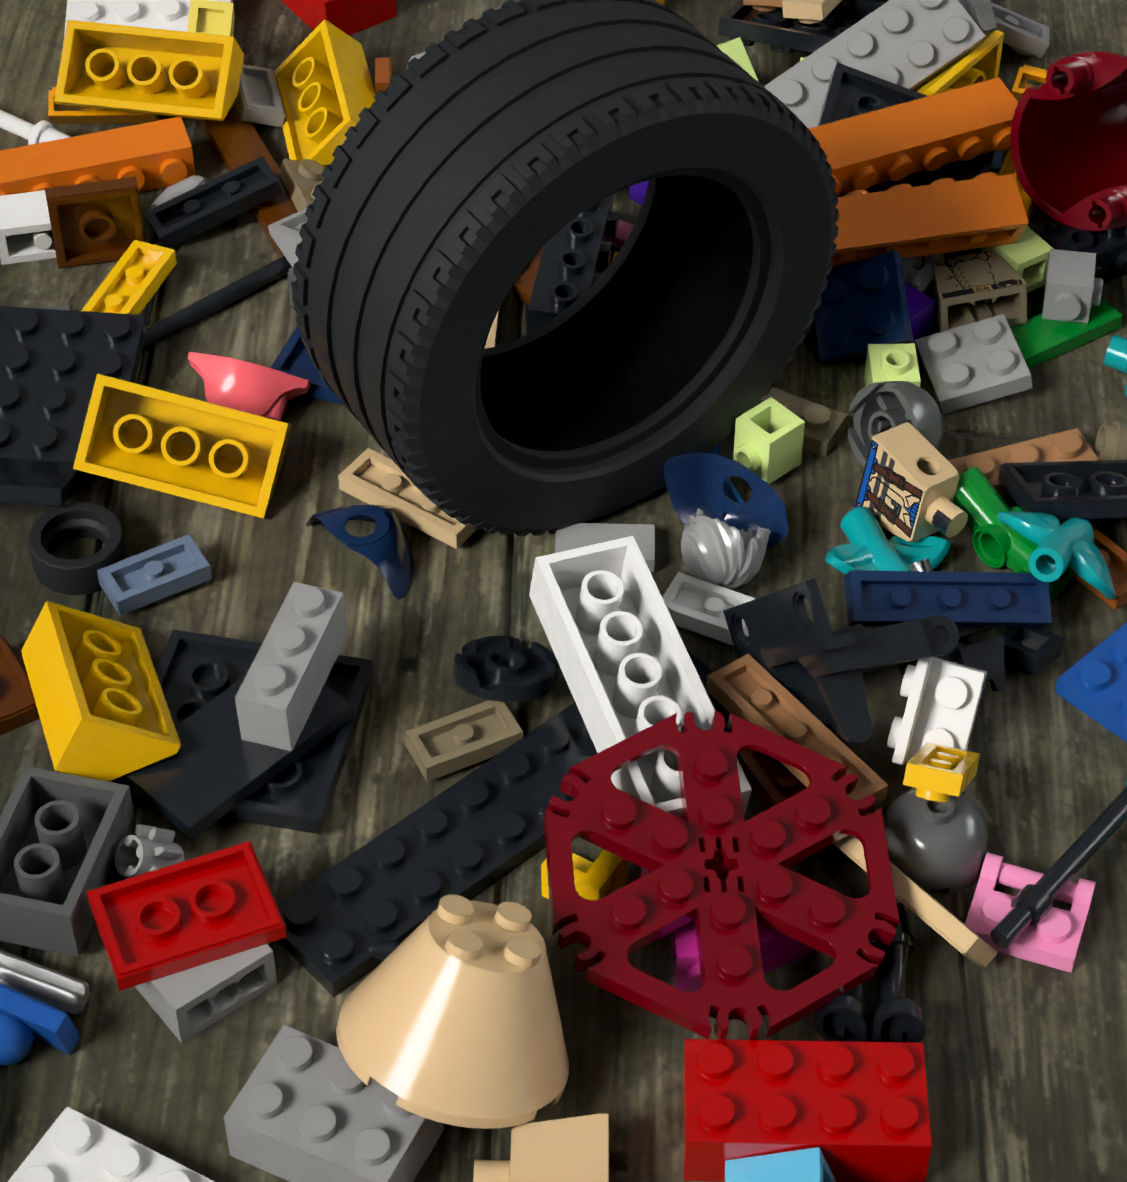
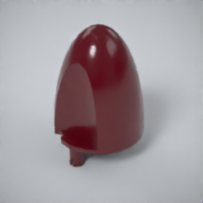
M1087 51L1073 54L1049 65L1045 78L1046 82L1026 88L1014 112L1010 132L1013 165L1027 195L1044 213L1070 227L1088 231L1117 229L1127 225V56L1109 51Z

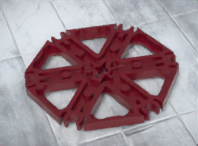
M686 712L680 732L676 723V713L570 767L569 774H565L562 778L560 791L571 796L574 800L564 801L553 795L551 796L548 809L546 808L544 831L552 936L561 929L557 941L560 949L572 943H581L587 948V950L576 955L574 968L577 972L586 971L584 980L689 1031L709 1039L712 1030L709 1017L716 1019L714 1023L716 1037L718 1039H726L729 1031V1020L738 1019L746 1024L749 1040H756L763 1018L767 1029L766 1038L829 1003L839 995L874 977L876 970L879 969L886 952L875 948L869 941L877 940L890 946L899 924L882 810L880 807L875 813L870 814L876 801L873 795L867 796L863 800H853L847 796V794L855 790L858 777L855 774H846L848 767L731 713L727 723L729 733L724 731L725 718L721 712H714L710 730L697 728L694 724L693 712ZM665 749L673 752L677 757L684 820L619 790L613 785L611 775L620 768L656 750ZM747 749L757 750L802 771L808 777L809 786L805 790L744 822L736 756L741 751ZM846 836H855L863 846L869 893L862 898H850L788 868ZM579 837L651 872L599 900L585 899L575 889L571 844L574 839ZM733 843H736L737 852H734ZM717 849L719 862H722L724 870L729 871L723 892L721 881L717 878L716 871L711 870ZM695 920L702 987L694 992L679 990L634 968L630 964L627 956ZM757 922L833 957V965L790 990L778 991L773 989L764 979Z

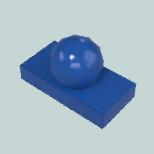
M0 983V1066H10L21 1062L31 1052L34 1039L71 1055L81 1037L67 1013Z

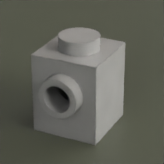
M1050 249L1042 319L1088 324L1091 305L1100 306L1103 278H1094L1096 253Z

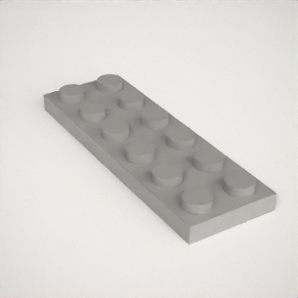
M889 0L764 87L795 113L809 129L817 126L830 77L837 62L914 91L981 45L986 36L959 0Z

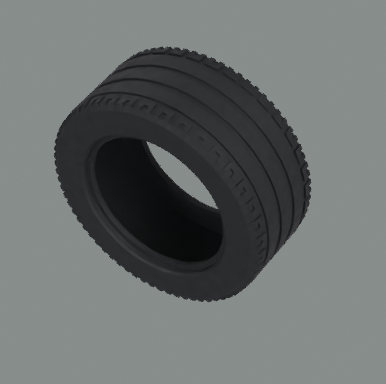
M510 0L504 2L501 9L494 10L491 8L484 11L481 18L477 20L471 18L465 21L463 28L456 32L452 29L444 35L443 41L437 45L433 42L425 48L426 53L419 59L414 57L408 62V68L401 75L396 73L390 79L392 84L384 92L380 90L373 97L376 101L369 109L364 108L358 115L361 119L355 127L350 126L345 133L347 139L343 145H337L332 154L335 157L330 165L325 166L321 174L324 179L321 184L316 185L313 191L314 202L307 206L305 216L308 219L305 224L301 225L299 232L302 242L296 246L295 255L299 260L293 266V274L297 279L292 283V291L296 296L293 300V306L298 314L295 319L301 331L299 335L306 346L305 350L313 365L331 391L422 494L448 516L455 518L464 525L469 524L474 529H484L487 533L492 534L498 531L501 535L510 536L513 533L517 536H526L529 533L534 536H540L546 531L554 534L556 530L578 523H595L598 518L606 519L613 516L618 510L624 511L630 508L636 501L640 503L646 500L654 491L658 493L665 489L664 466L667 460L675 456L696 452L712 453L715 451V446L730 437L729 433L735 428L736 418L757 406L759 400L770 392L773 382L781 377L785 364L790 362L796 354L794 352L796 346L800 345L806 336L804 334L805 329L811 326L815 318L813 312L820 306L822 301L820 295L828 284L826 276L831 272L833 266L831 258L836 252L837 245L834 243V240L838 236L839 228L835 223L839 219V211L836 208L838 195L834 191L836 182L831 176L833 172L831 165L826 161L827 156L812 132L775 95L755 80L727 54L722 52L691 23L655 0H520L519 2ZM649 180L642 208L629 237L617 256L595 283L571 306L542 327L508 343L485 349L488 334L504 298L516 279L543 246L564 226L599 201L620 190Z

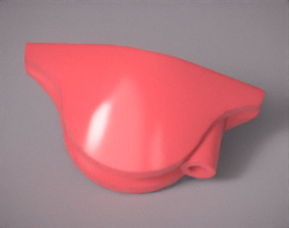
M189 352L188 354L190 366L197 371L204 381L207 402L281 421L287 401L306 394L310 387L309 380L262 365L217 355Z

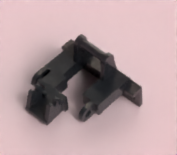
M815 578L723 611L738 659L747 654L753 657L842 742L846 741L850 744L863 743L872 734L873 727L868 712L863 679L865 674L899 668L900 675H904L908 665L916 666L918 660L934 657L987 671L981 697L988 694L987 681L990 682L994 692L1002 691L1005 688L1004 644L1006 642L1003 635L970 644L959 643V632L955 622L943 615L915 619L865 631L862 623L832 632ZM805 597L808 600L812 610L813 622L808 617V614L805 609ZM742 619L744 620L746 627L748 629L750 642L744 634L742 627Z

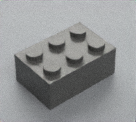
M24 766L0 816V941L76 957L80 956L95 922L86 891L112 883L117 872L115 866L116 848L124 837L133 835L136 829L128 785Z

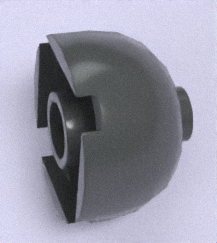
M909 381L871 383L859 390L850 404L848 413L855 412L853 418L854 427L847 429L848 440L855 458L863 468H865L872 436L905 422L913 425L937 450L940 447L943 436V422L938 405L927 391Z
M911 788L893 800L883 815L890 862L930 895L931 889L941 890L949 888V894L960 892L974 883L981 873L987 854V825L977 806L963 793L959 797L950 795L949 802H936L917 797L915 795L916 788Z

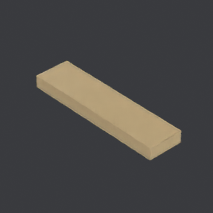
M846 836L833 843L867 872L863 846L855 836ZM890 862L895 897L960 953L979 967L984 966L986 968L998 952Z

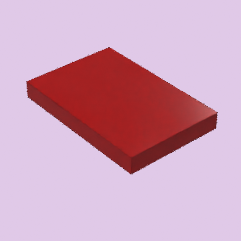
M251 841L86 891L88 903L119 991L287 937L284 921Z

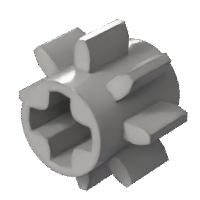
M137 824L135 835L124 837L116 848L115 866L119 874L128 879L183 862V850L177 843L173 842L175 831Z

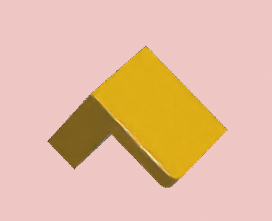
M603 849L594 863L572 853L575 889L581 897L588 900H599L627 885L628 860ZM546 858L541 864V892L543 897L549 899Z

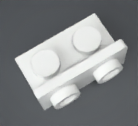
M934 657L920 659L916 666L908 665L900 690V696L908 697L903 718L894 717L887 741V747L895 749L892 762L900 765L905 764L926 743L967 751L987 671Z

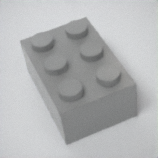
M283 1025L224 1115L230 1156L289 1182H414L444 1131V1123L423 1118L396 1106L398 1095L383 1087L374 1079H372L371 1084L368 1086L362 1082L343 1058L339 1047L286 1025Z

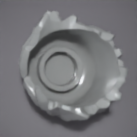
M699 508L696 513L690 515L689 523L684 525L685 528L681 539L682 561L687 572L692 577L727 589H734L748 583L760 570L771 531L768 528L758 527L756 533L752 528L745 532L743 529L739 530L734 526H729L718 518L713 519L705 515L704 511Z

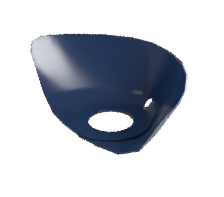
M702 452L675 456L666 461L664 466L666 487L673 507L684 525L689 523L690 515L696 513L699 508L704 511L705 515L713 519L718 518L729 526H734L739 530L743 529L745 532H748L750 528L755 533L758 527L768 528L771 532L766 549L779 544L787 536L788 522L783 501L776 490L747 467L721 455ZM738 476L748 482L752 491L751 499L745 503H736L729 499L723 488L726 478ZM726 512L725 518L722 519L723 513Z
M358 504L327 510L311 516L305 524L306 526L322 522L326 529L340 543L367 557L381 570L394 597L399 600L406 595L413 576V553L399 519L389 508L382 505ZM348 520L377 523L376 530L364 537L353 536L345 529Z

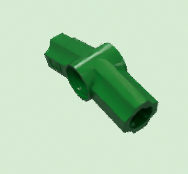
M978 467L968 469L959 476L953 503L968 515L966 525L973 532L972 544L976 554L991 568L998 569L1006 565L1015 573H1031L1028 561L1037 544L1008 525L999 522L997 518L999 512L1023 511L1020 507L1013 506L1010 508ZM1067 566L1057 580L1048 582L1051 598L1063 591L1068 581L1074 576L1075 572L1072 568Z

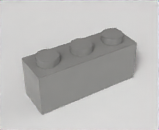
M293 582L235 696L242 740L293 751L348 636L343 592Z

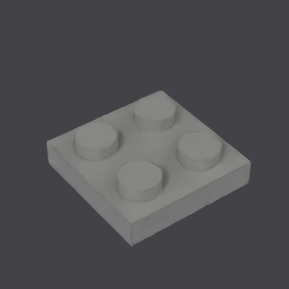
M1004 314L915 339L918 357L942 415L1033 388L1031 374Z

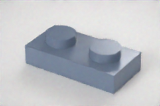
M189 534L97 570L99 584L119 616L212 579L210 564Z

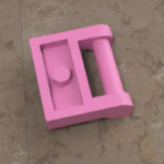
M987 852L965 925L999 953L1072 973L1096 882L1079 878L1078 883L1069 881L1053 899L1072 904L1070 911L1052 907L1038 924L1028 925L1008 948H1001L992 941L990 932L1012 909L1011 902L1016 896L995 891L996 885L1001 884L1022 890L1028 884L1035 885L1044 873L1004 863L1003 856Z

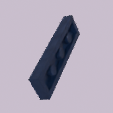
M850 570L844 576L848 626L862 623V626L883 627L936 615L949 617L955 622L957 627L1046 628L1052 623L1049 583L1038 580L1032 573Z

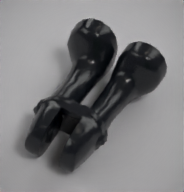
M896 902L899 924L891 945H885L877 940L869 941L875 948L886 952L880 965L878 1001L873 1019L872 1041L919 1043L925 1035V1014L917 1002L906 998L908 960L915 950L916 939L910 932L905 905L901 902ZM868 980L816 1010L814 1025L817 1033L827 1041L866 1042Z

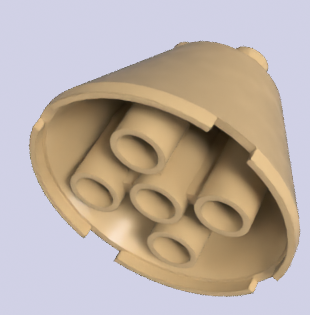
M459 895L443 896L439 901L438 908L374 969L343 1002L337 1020V1042L343 1058L357 1077L367 1086L374 1079L383 1087L398 1095L396 1106L408 1112L436 1122L459 1127L479 1129L512 1127L534 1120L537 1110L549 1103L555 1106L561 1098L567 1083L569 1061L546 945L540 932L530 923L532 919L531 912L526 907L514 902H503L499 905L480 901H469Z

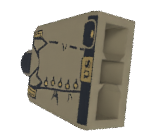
M985 251L968 255L950 252L945 259L936 260L933 263V291L940 332L1000 314L1005 315L1009 326L1027 323V284L997 252Z

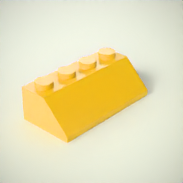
M324 19L274 71V75L286 114L282 128L289 159L297 161L310 159L318 162L325 168L326 165H330L335 157L332 154L337 145H343L347 139L345 136L350 126L355 127L361 119L358 115L364 108L369 109L376 100L373 98L375 91L362 44Z
M68 20L54 102L60 105L223 121L238 96L244 53L233 36Z
M97 374L73 469L264 519L280 474L292 424L107 375Z
M46 601L21 653L54 770L109 782L177 754L181 747V742L141 628Z

